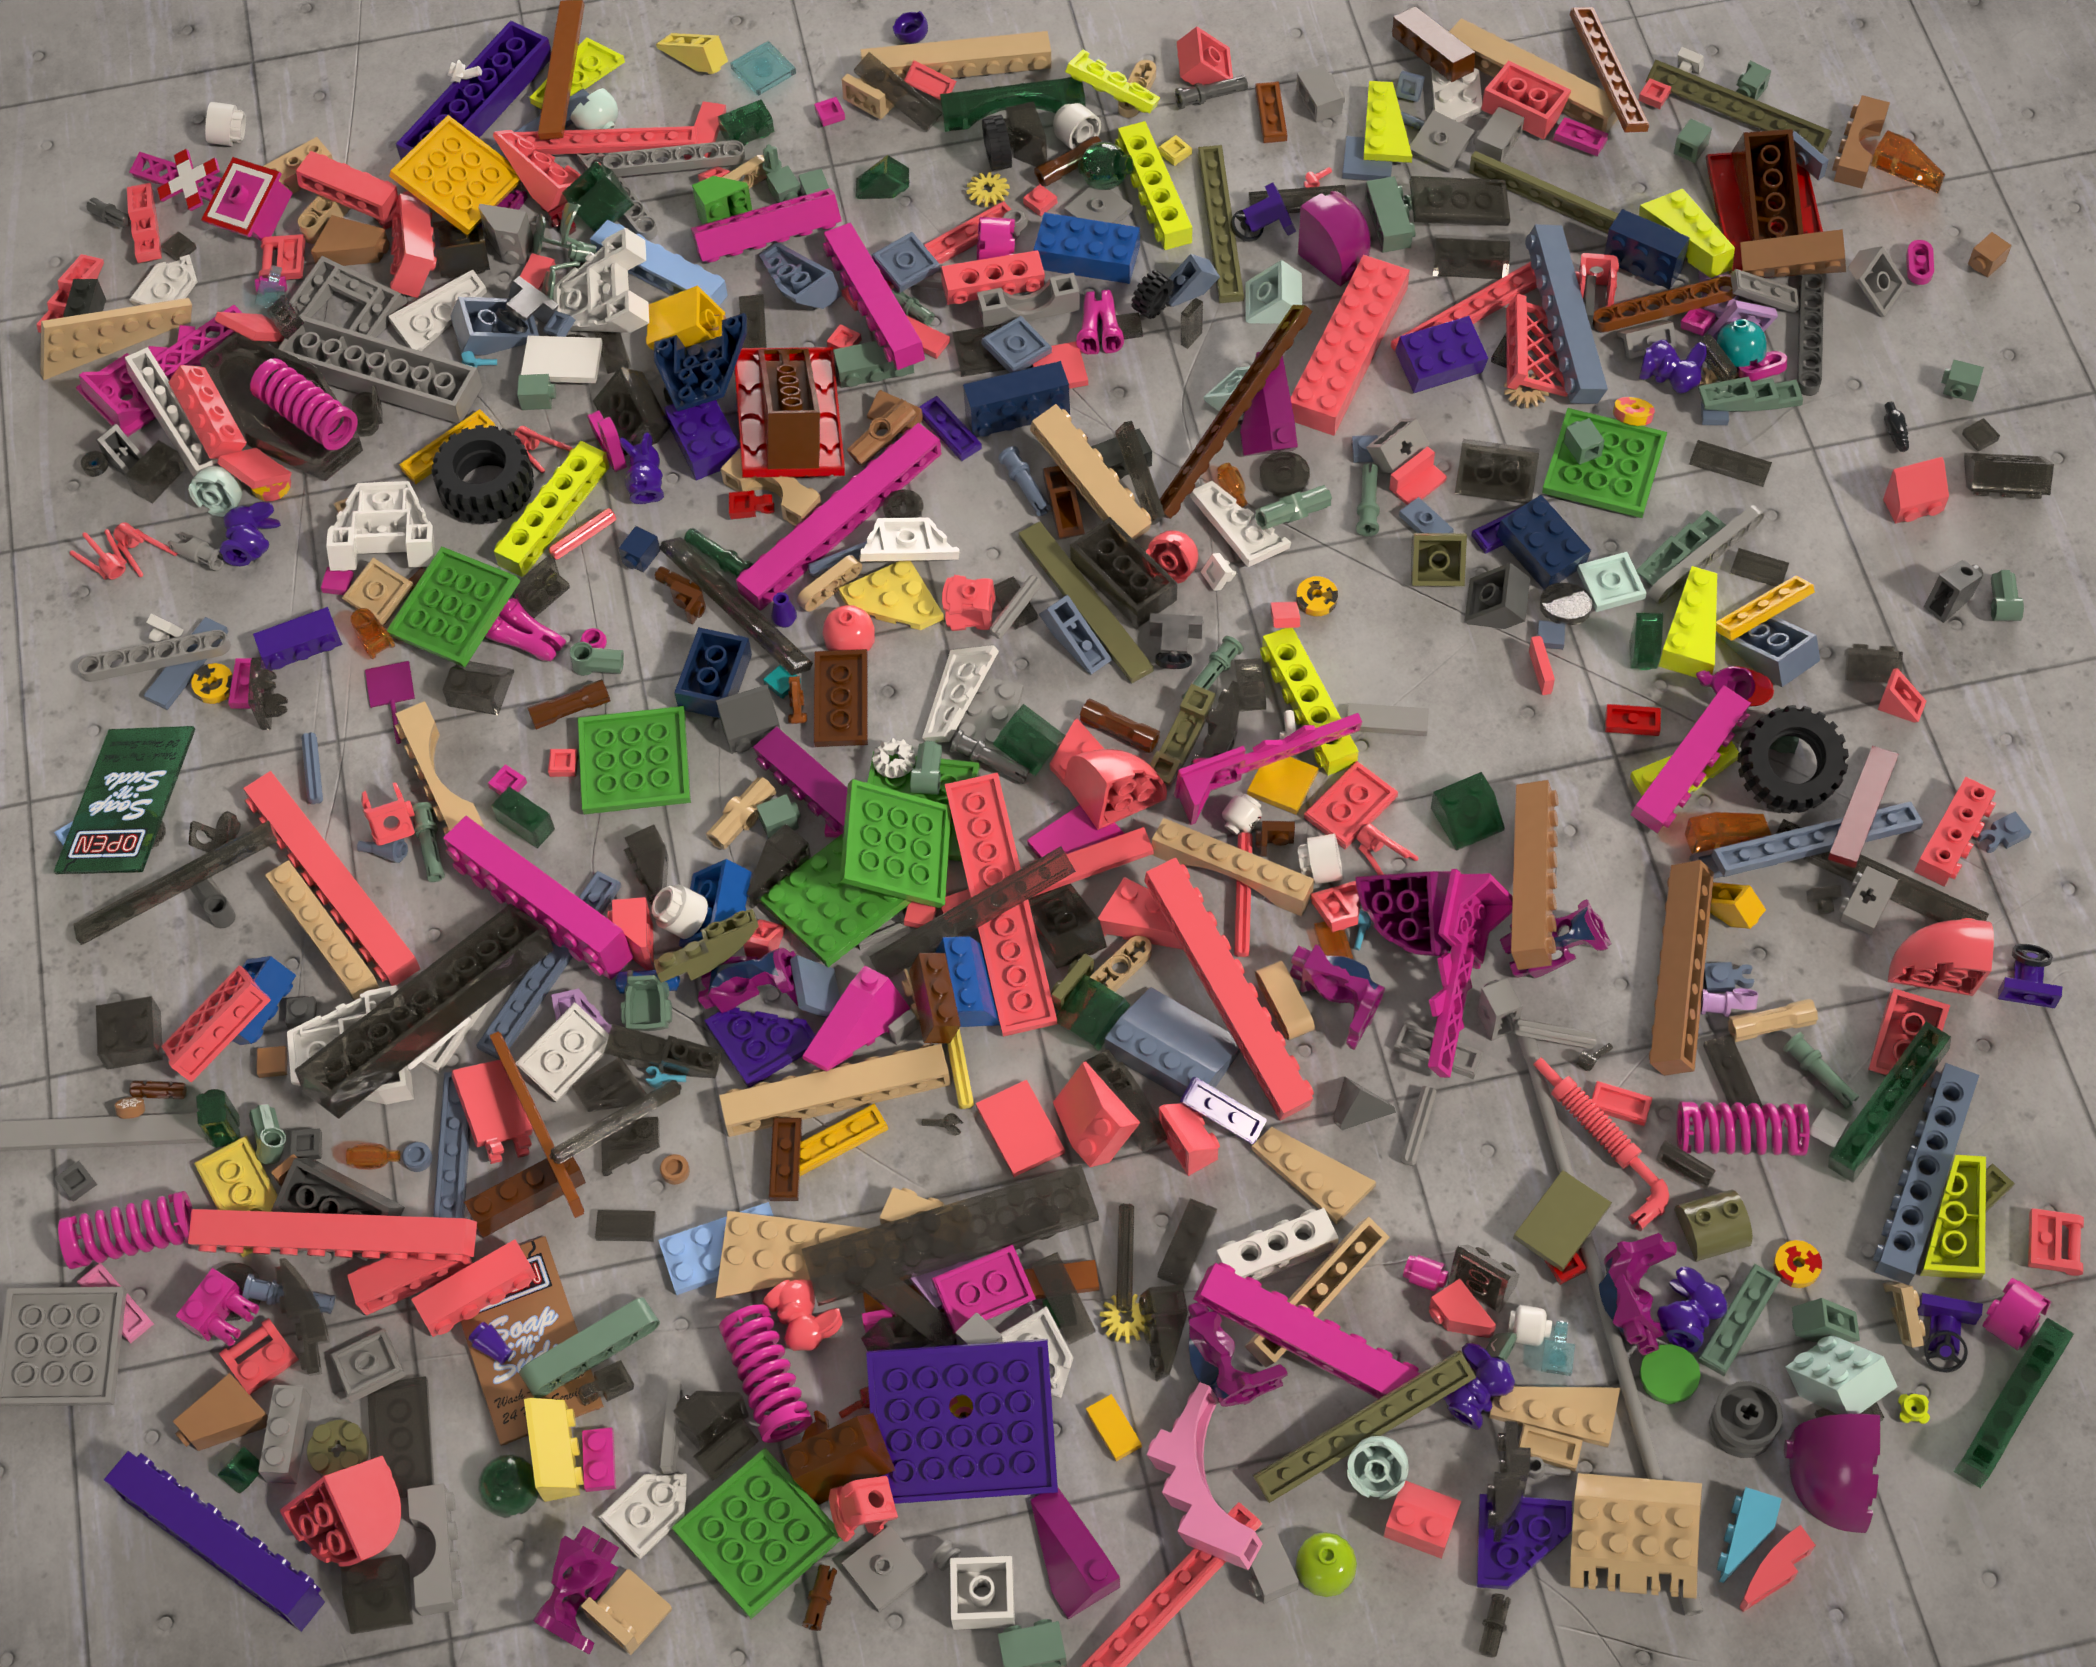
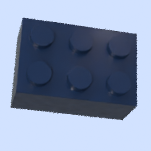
M1622 209L1609 228L1604 255L1616 256L1619 268L1670 290L1683 270L1690 237Z
M1539 495L1502 519L1496 535L1545 592L1575 573L1579 564L1587 562L1591 549L1542 495Z
M698 627L674 692L677 706H684L685 711L720 718L716 700L739 693L752 656L749 638Z

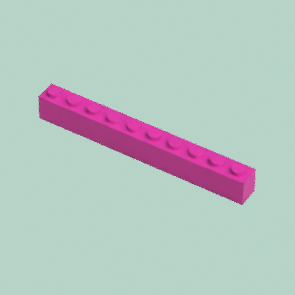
M919 423L912 429L906 430L898 441L890 444L877 459L871 460L862 472L854 475L841 490L835 491L830 499L822 506H818L805 521L799 522L791 533L785 538L779 539L776 545L767 553L762 554L749 569L743 570L736 579L739 594L759 611L763 610L773 601L775 594L785 591L808 571V564L823 558L942 454L940 439Z

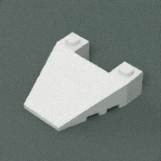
M624 228L602 241L603 247L595 254L589 253L585 257L587 261L579 269L574 267L554 286V302L559 304L557 311L570 315L576 320L569 331L631 333L649 324L648 302L629 291L628 270L646 261L645 240Z
M409 481L357 483L346 501L345 509L338 513L337 522L334 526H330L327 533L326 547L330 571L356 570L357 554L407 552L408 566L419 568L428 567L435 557L433 526L430 521L428 522L426 513L421 508L418 497Z
M396 985L368 990L360 994L359 999L347 1005L342 1003L335 1007L337 1010L323 1017L319 1015L287 1031L290 1076L293 1085L385 1105L414 1099L411 1072L404 1060L382 1064L379 1029L406 1024L404 999Z

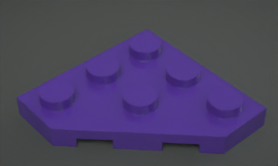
M737 1007L724 1013L719 1011L704 1020L707 1028L748 1088L801 1058L816 1036L804 1019L794 1018V1020L765 1012L756 1011L752 1013L740 1011V1008Z
M1480 1494L1478 1507L1477 1587L1508 1590L1566 1539L1572 1531V1501Z

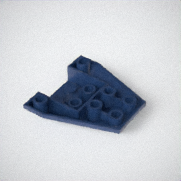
M745 313L722 320V336L686 348L677 335L654 342V362L678 412L725 396L747 335V316Z

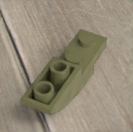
M753 908L747 911H739L731 918L721 922L709 924L701 930L703 940L691 942L682 949L664 953L658 959L653 960L660 982L662 983L686 972L692 981L728 960L751 938L759 926Z

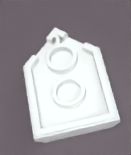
M190 255L182 256L180 260L166 264V262L156 264L129 299L130 302L135 306L186 298L198 282Z
M1044 1307L1000 1334L1002 1335L1003 1342L1048 1339L1051 1395L1061 1398L1073 1356L1047 1307Z
M644 1474L599 1518L637 1558L641 1559L676 1523L685 1517L687 1474L659 1476L656 1474Z

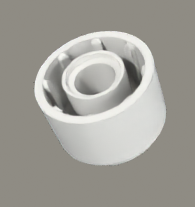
M210 102L205 126L207 143L233 146L234 142H242L246 129L245 113L242 110H237L236 105Z
M1080 103L1067 104L1062 106L1054 116V133L1059 140L1070 149H1073L1083 141L1093 136H1099L1101 121L1099 117Z
M1335 833L1307 838V844L1298 847L1301 873L1313 878L1315 884L1343 880L1341 858Z
M683 885L667 886L656 895L652 904V914L660 928L682 939H687L693 936L703 924L707 914V900L702 895Z

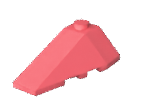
M512 130L493 133L495 141L527 191L540 204L543 210L551 212L568 201L572 203L589 188L591 183L575 169L568 165L563 168L554 162V156L549 153L546 155L536 151L533 143Z

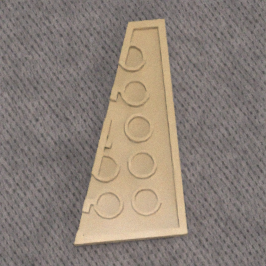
M184 298L41 321L40 374L43 381L175 329L179 325L190 323L192 313L190 299Z
M728 1211L715 1299L774 1288L785 1280H815L817 1278L898 1263L901 1233Z

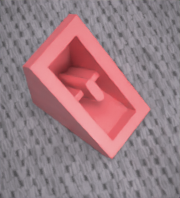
M1895 668L1891 673L1878 710L1914 723L1919 722L1926 700L1902 672Z
M759 919L757 921L758 928L743 945L745 955L760 959L770 951L778 949L786 927L784 925Z

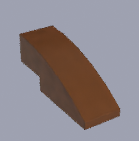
M1059 466L1043 468V478L1059 540L1085 535L1075 486Z

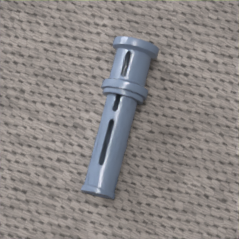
M1011 446L1004 449L999 454L998 460L1006 466L1010 479L1018 483L1037 516L1047 514V510H1051V505L1047 502L1031 477L1030 467L1028 463L1023 462L1019 455L1018 447Z
M253 1274L247 1276L243 1290L244 1298L266 1301L267 1305L270 1306L281 1303L328 1314L332 1313L336 1297L335 1295L281 1285V1282L277 1279L272 1281L254 1278Z

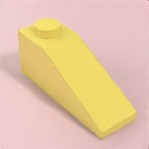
M671 33L656 44L659 50L697 72L714 74L720 71L721 66L728 62L718 35Z

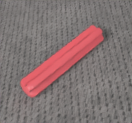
M610 508L605 509L549 547L551 556L555 560L560 559L616 521L614 512Z

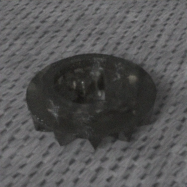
M905 489L894 491L883 502V512L886 518L922 517L924 509L923 500L914 491ZM902 502H904L907 508L904 514L900 510Z

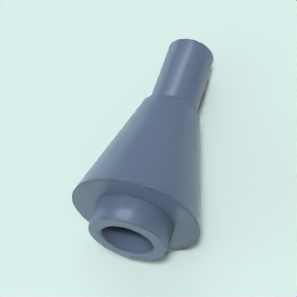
M404 838L381 846L376 845L375 842L359 841L357 850L359 852H370L400 863L407 856L408 845Z

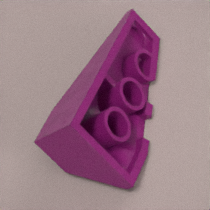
M1256 352L1255 359L1257 358L1260 352ZM1283 356L1280 359L1279 366L1266 379L1263 389L1257 392L1252 399L1251 407L1244 412L1240 429L1243 456L1294 451L1298 447Z
M1059 1488L1058 1493H1044L1032 1498L1030 1502L1051 1592L1067 1619H1070L1119 1589L1120 1576Z

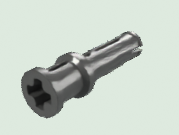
M1245 75L1211 84L1203 85L1196 83L1193 87L1185 89L1176 88L1175 98L1179 109H1184L1187 105L1195 103L1199 105L1204 104L1210 98L1248 90V82Z
M961 729L958 731L951 744V752L957 751L969 757L971 762L980 761L1019 781L1021 784L1025 782L1030 768L986 747L985 741H977L965 735Z

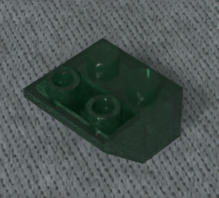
M598 161L562 192L568 203L581 205L577 215L595 233L607 219L615 223L634 205L614 172Z

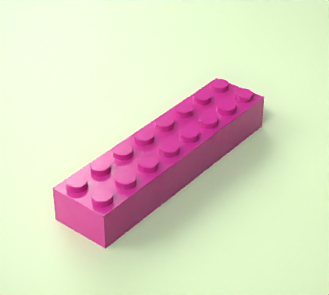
M465 816L443 837L447 846L446 852L453 859L454 863L452 865L457 872L463 876L468 874L472 877L471 879L474 884L480 889L486 888L491 891L490 893L496 901L501 904L507 903L512 912L519 918L526 917L530 920L529 923L535 930L540 933L545 931L549 934V938L554 944L559 947L563 945L568 948L572 957L579 962L584 960L596 975L601 976L603 974L609 980H612L633 958L625 934L620 927L468 816Z

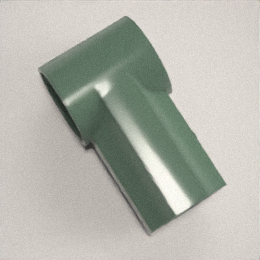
M2000 570L1997 573H1993L1991 576L1993 593L1991 604L1992 620L2021 621L2024 613V602L2022 598L2018 597L2015 574L2010 572V570Z
M578 642L570 649L572 668L578 675L585 676L592 672L621 674L623 671V650L592 648L586 642Z
M925 741L918 746L916 767L912 769L911 793L939 794L941 781L939 769L942 745L935 743V741Z
M269 1104L258 1105L255 1109L250 1110L249 1113L257 1145L256 1157L261 1163L267 1165L276 1164L281 1159L286 1135L280 1129L275 1108L270 1107Z

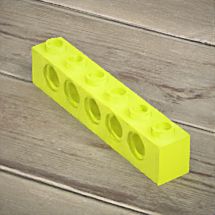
M1146 121L1118 128V139H1115L1117 151L1123 154V164L1126 171L1130 170L1132 186L1133 188H1138L1140 204L1147 209V220L1149 224L1153 223L1155 227L1154 235L1157 242L1161 241L1164 250L1192 243V225Z
M580 441L575 448L570 450L567 459L561 466L555 469L552 478L540 488L537 497L526 506L522 516L511 525L509 532L503 540L498 541L494 554L498 566L522 578L525 577L610 468L606 452L583 441Z
M1284 628L1264 635L1262 647L1260 648L1261 657L1265 663L1268 662L1271 666V675L1274 682L1279 683L1282 687L1281 692L1285 703H1290L1293 708L1296 724H1301V726L1314 725L1315 728L1341 719L1294 629ZM1350 735L1331 741L1334 744L1329 745L1325 743L1314 748L1316 762L1320 768L1323 767L1328 776L1350 768L1358 761L1359 751Z

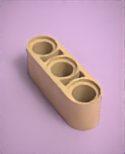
M318 195L297 220L305 242L315 244L331 215L343 218L351 208Z
M1279 961L1256 970L1255 977L1259 988L1285 1038L1291 1040L1314 1031L1315 1025L1312 1016L1285 964Z

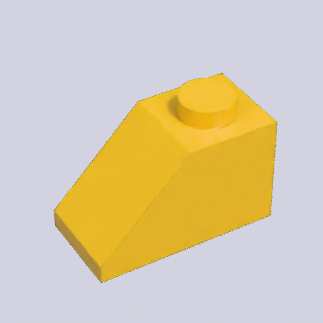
M1713 882L1710 908L1712 915L1730 927L1751 929L1757 924L1766 909L1750 885Z

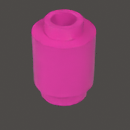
M1410 1255L1405 1265L1403 1277L1409 1279V1283L1436 1292L1439 1287H1445L1449 1272L1445 1271L1446 1265L1421 1255L1417 1257Z

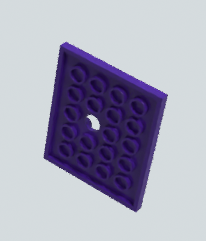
M1048 1339L866 1352L870 1414L874 1413L895 1471L884 1475L888 1477L894 1504L1058 1493ZM956 1395H966L972 1400L973 1410L967 1417L959 1418L951 1413L949 1404Z

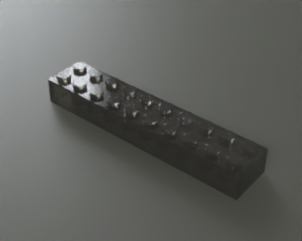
M510 903L297 1067L295 1073L303 1093L340 1119L553 951L547 927Z

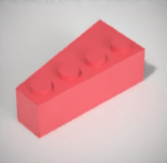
M400 193L392 212V237L394 239L391 255H394V259L390 267V274L395 276L390 282V288L401 294L418 298L429 272L435 269L437 261L433 253L435 242L432 241L434 228L431 227L432 212H429V206L420 199Z

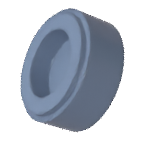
M422 1142L409 1144L402 1153V1160L405 1166L413 1172H421L427 1169L433 1158L429 1147Z

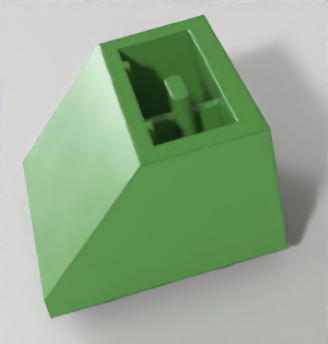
M712 176L692 185L697 215L702 224L752 211L749 187L746 182Z

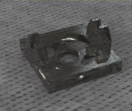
M261 657L252 658L250 664L248 704L260 729L271 730L272 717H279L287 712V707L282 706V704L288 703V699L279 693L273 694L276 683L272 680L277 679V675L275 672L266 669Z

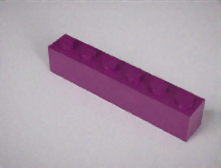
M776 726L753 747L757 755L756 762L764 771L769 769L773 772V777L780 785L784 786L786 784L790 787V792L797 800L806 801L808 808L817 817L822 815L830 829L834 832L839 830L843 834L842 836H844L848 787Z

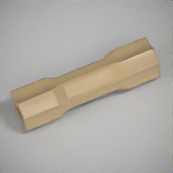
M1806 999L1771 1010L1731 1016L1729 1021H1727L1728 1030L1732 1040L1739 1042L1783 1029L1814 1025L1818 1020V1013L1813 1000Z

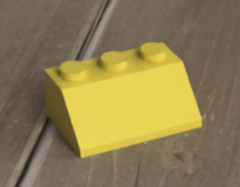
M524 1399L535 1488L544 1502L580 1495L579 1485H584V1478L581 1466L576 1467L575 1456L580 1455L577 1437L572 1438L571 1427L576 1426L573 1408L569 1409L564 1400Z

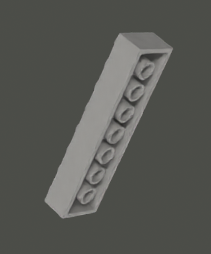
M302 315L297 317L276 351L279 359L304 377L455 423H460L464 420L483 387L478 369Z

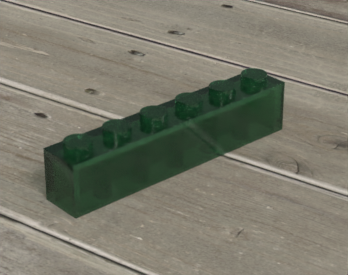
M1927 1021L1924 1023L1829 1155L1828 1168L1854 1183L1949 1051L1950 1035Z

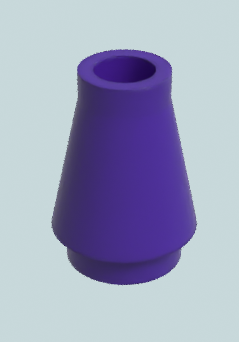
M777 593L773 597L774 603L771 619L777 626L786 628L794 623L797 618V612L786 593Z
M482 1322L468 1338L473 1348L493 1358L501 1365L513 1353L492 1324L488 1325Z

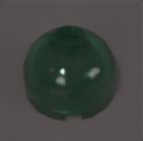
M513 1454L501 1455L492 1459L482 1469L478 1479V1492L484 1506L494 1515L503 1518L527 1512L535 1504L539 1495L535 1488L533 1466L524 1458Z

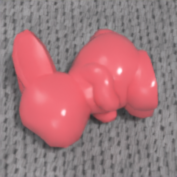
M785 1280L774 1287L762 1301L770 1311H778L777 1316L782 1324H788L784 1340L786 1347L793 1351H812L816 1349L822 1339L830 1338L836 1334L843 1323L840 1309L838 1308L828 1309L816 1317L812 1315L816 1285L812 1280Z

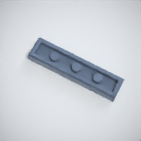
M205 617L191 635L213 630H222L227 635L229 631L226 626ZM223 639L214 641L211 647H217ZM198 644L189 646L186 652L196 650ZM207 659L165 667L144 694L145 699L168 710L191 681L194 673L198 672Z

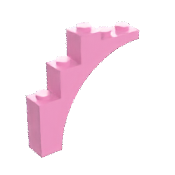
M1199 1382L1195 1391L1190 1394L1181 1416L1175 1420L1172 1432L1161 1429L1157 1437L1151 1441L1146 1455L1156 1469L1171 1474L1164 1483L1162 1494L1172 1507L1187 1513L1181 1518L1177 1531L1186 1545L1249 1570L1263 1543L1253 1529L1229 1516L1218 1506L1212 1497L1204 1469V1442L1207 1427L1218 1399L1209 1385Z

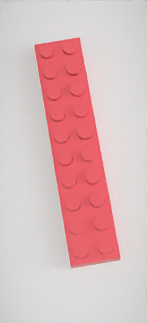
M998 772L945 784L1002 1035L1004 1037L1057 1025L1056 1013Z

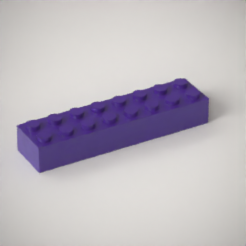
M510 20L466 68L470 69L479 66L482 70V75L470 79H461L460 83L453 82L396 143L400 160L448 115L480 138L550 62L551 48L549 39Z
M127 1451L103 1479L122 1500L300 1632L303 1631L325 1603L319 1595L321 1588L314 1583L310 1576L301 1570L297 1572L283 1556L278 1553L274 1555L261 1540L255 1536L251 1538L238 1523L232 1519L228 1521L216 1507L210 1503L205 1504L187 1486L183 1488L171 1474L164 1469L160 1471L142 1453L136 1457L130 1451Z

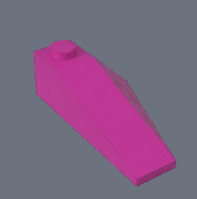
M864 966L850 982L803 1054V1060L827 1072L853 1056V1052L865 1044L867 1046L875 1042V1038L885 1032L889 1034V1025L907 1010L909 1011V1005L888 977Z

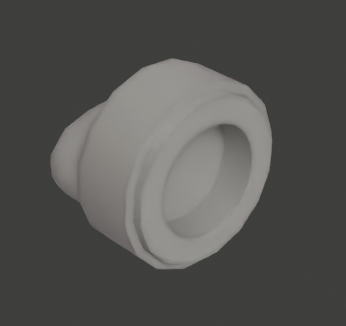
M1013 209L1003 216V218L1015 219L1014 235L1019 237L1021 231L1025 229L1028 223L1025 212Z

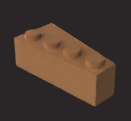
M1843 229L1740 242L1743 271L1762 278L1846 272Z

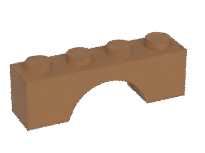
M1862 95L1859 105H1853L1850 118L1854 120L1847 123L1844 135L1848 137L1847 139L1842 138L1838 153L1842 155L1841 157L1836 156L1832 168L1833 171H1836L1834 182L1863 188L1873 155L1862 147L1860 141L1868 137L1880 136L1890 102Z

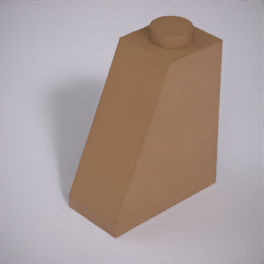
M331 215L311 253L315 264L321 256L343 266L379 263L383 255L388 252L390 243L383 228Z
M229 1373L173 1420V1422L179 1428L175 1434L186 1447L192 1443L198 1451L266 1428L268 1415Z

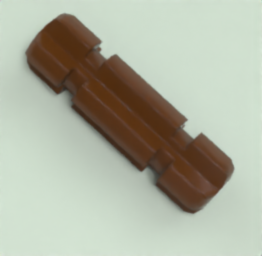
M660 566L655 572V579L663 584L667 583L669 587L676 580L702 592L701 585L695 582L690 583L689 579L673 571L670 573V570L663 566Z
M133 1081L130 1084L129 1092L132 1097L143 1098L146 1095L147 1098L169 1099L173 1096V1099H184L187 1087L184 1083L173 1082L170 1085V1082L147 1081L144 1084L143 1081Z

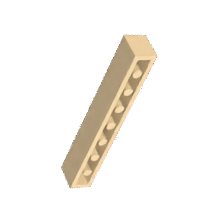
M1462 18L1449 31L1475 51L1474 68L1495 78L1504 65L1511 61L1571 90L1562 113L1606 133L1618 120L1606 92L1596 85L1590 84L1576 75Z
M1048 31L860 49L864 83L873 86L887 82L905 83L903 81L913 60L949 78L1051 68V47Z
M926 1044L916 1050H900L890 1056L881 1058L870 1057L864 1062L856 1064L844 1063L827 1072L818 1069L800 1077L788 1076L778 1082H762L744 1090L732 1089L727 1091L726 1094L719 1096L729 1137L773 1127V1118H802V1120L946 1087L951 1084L942 1044Z

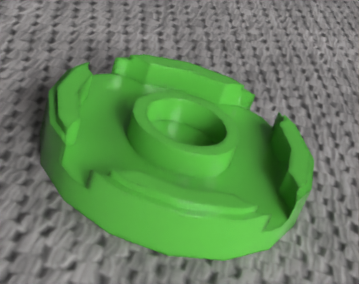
M1667 1344L1659 1345L1657 1351L1645 1355L1641 1363L1639 1376L1643 1388L1649 1396L1665 1404H1675L1676 1402H1684L1690 1399L1697 1390L1701 1377L1699 1364L1691 1353L1682 1347Z

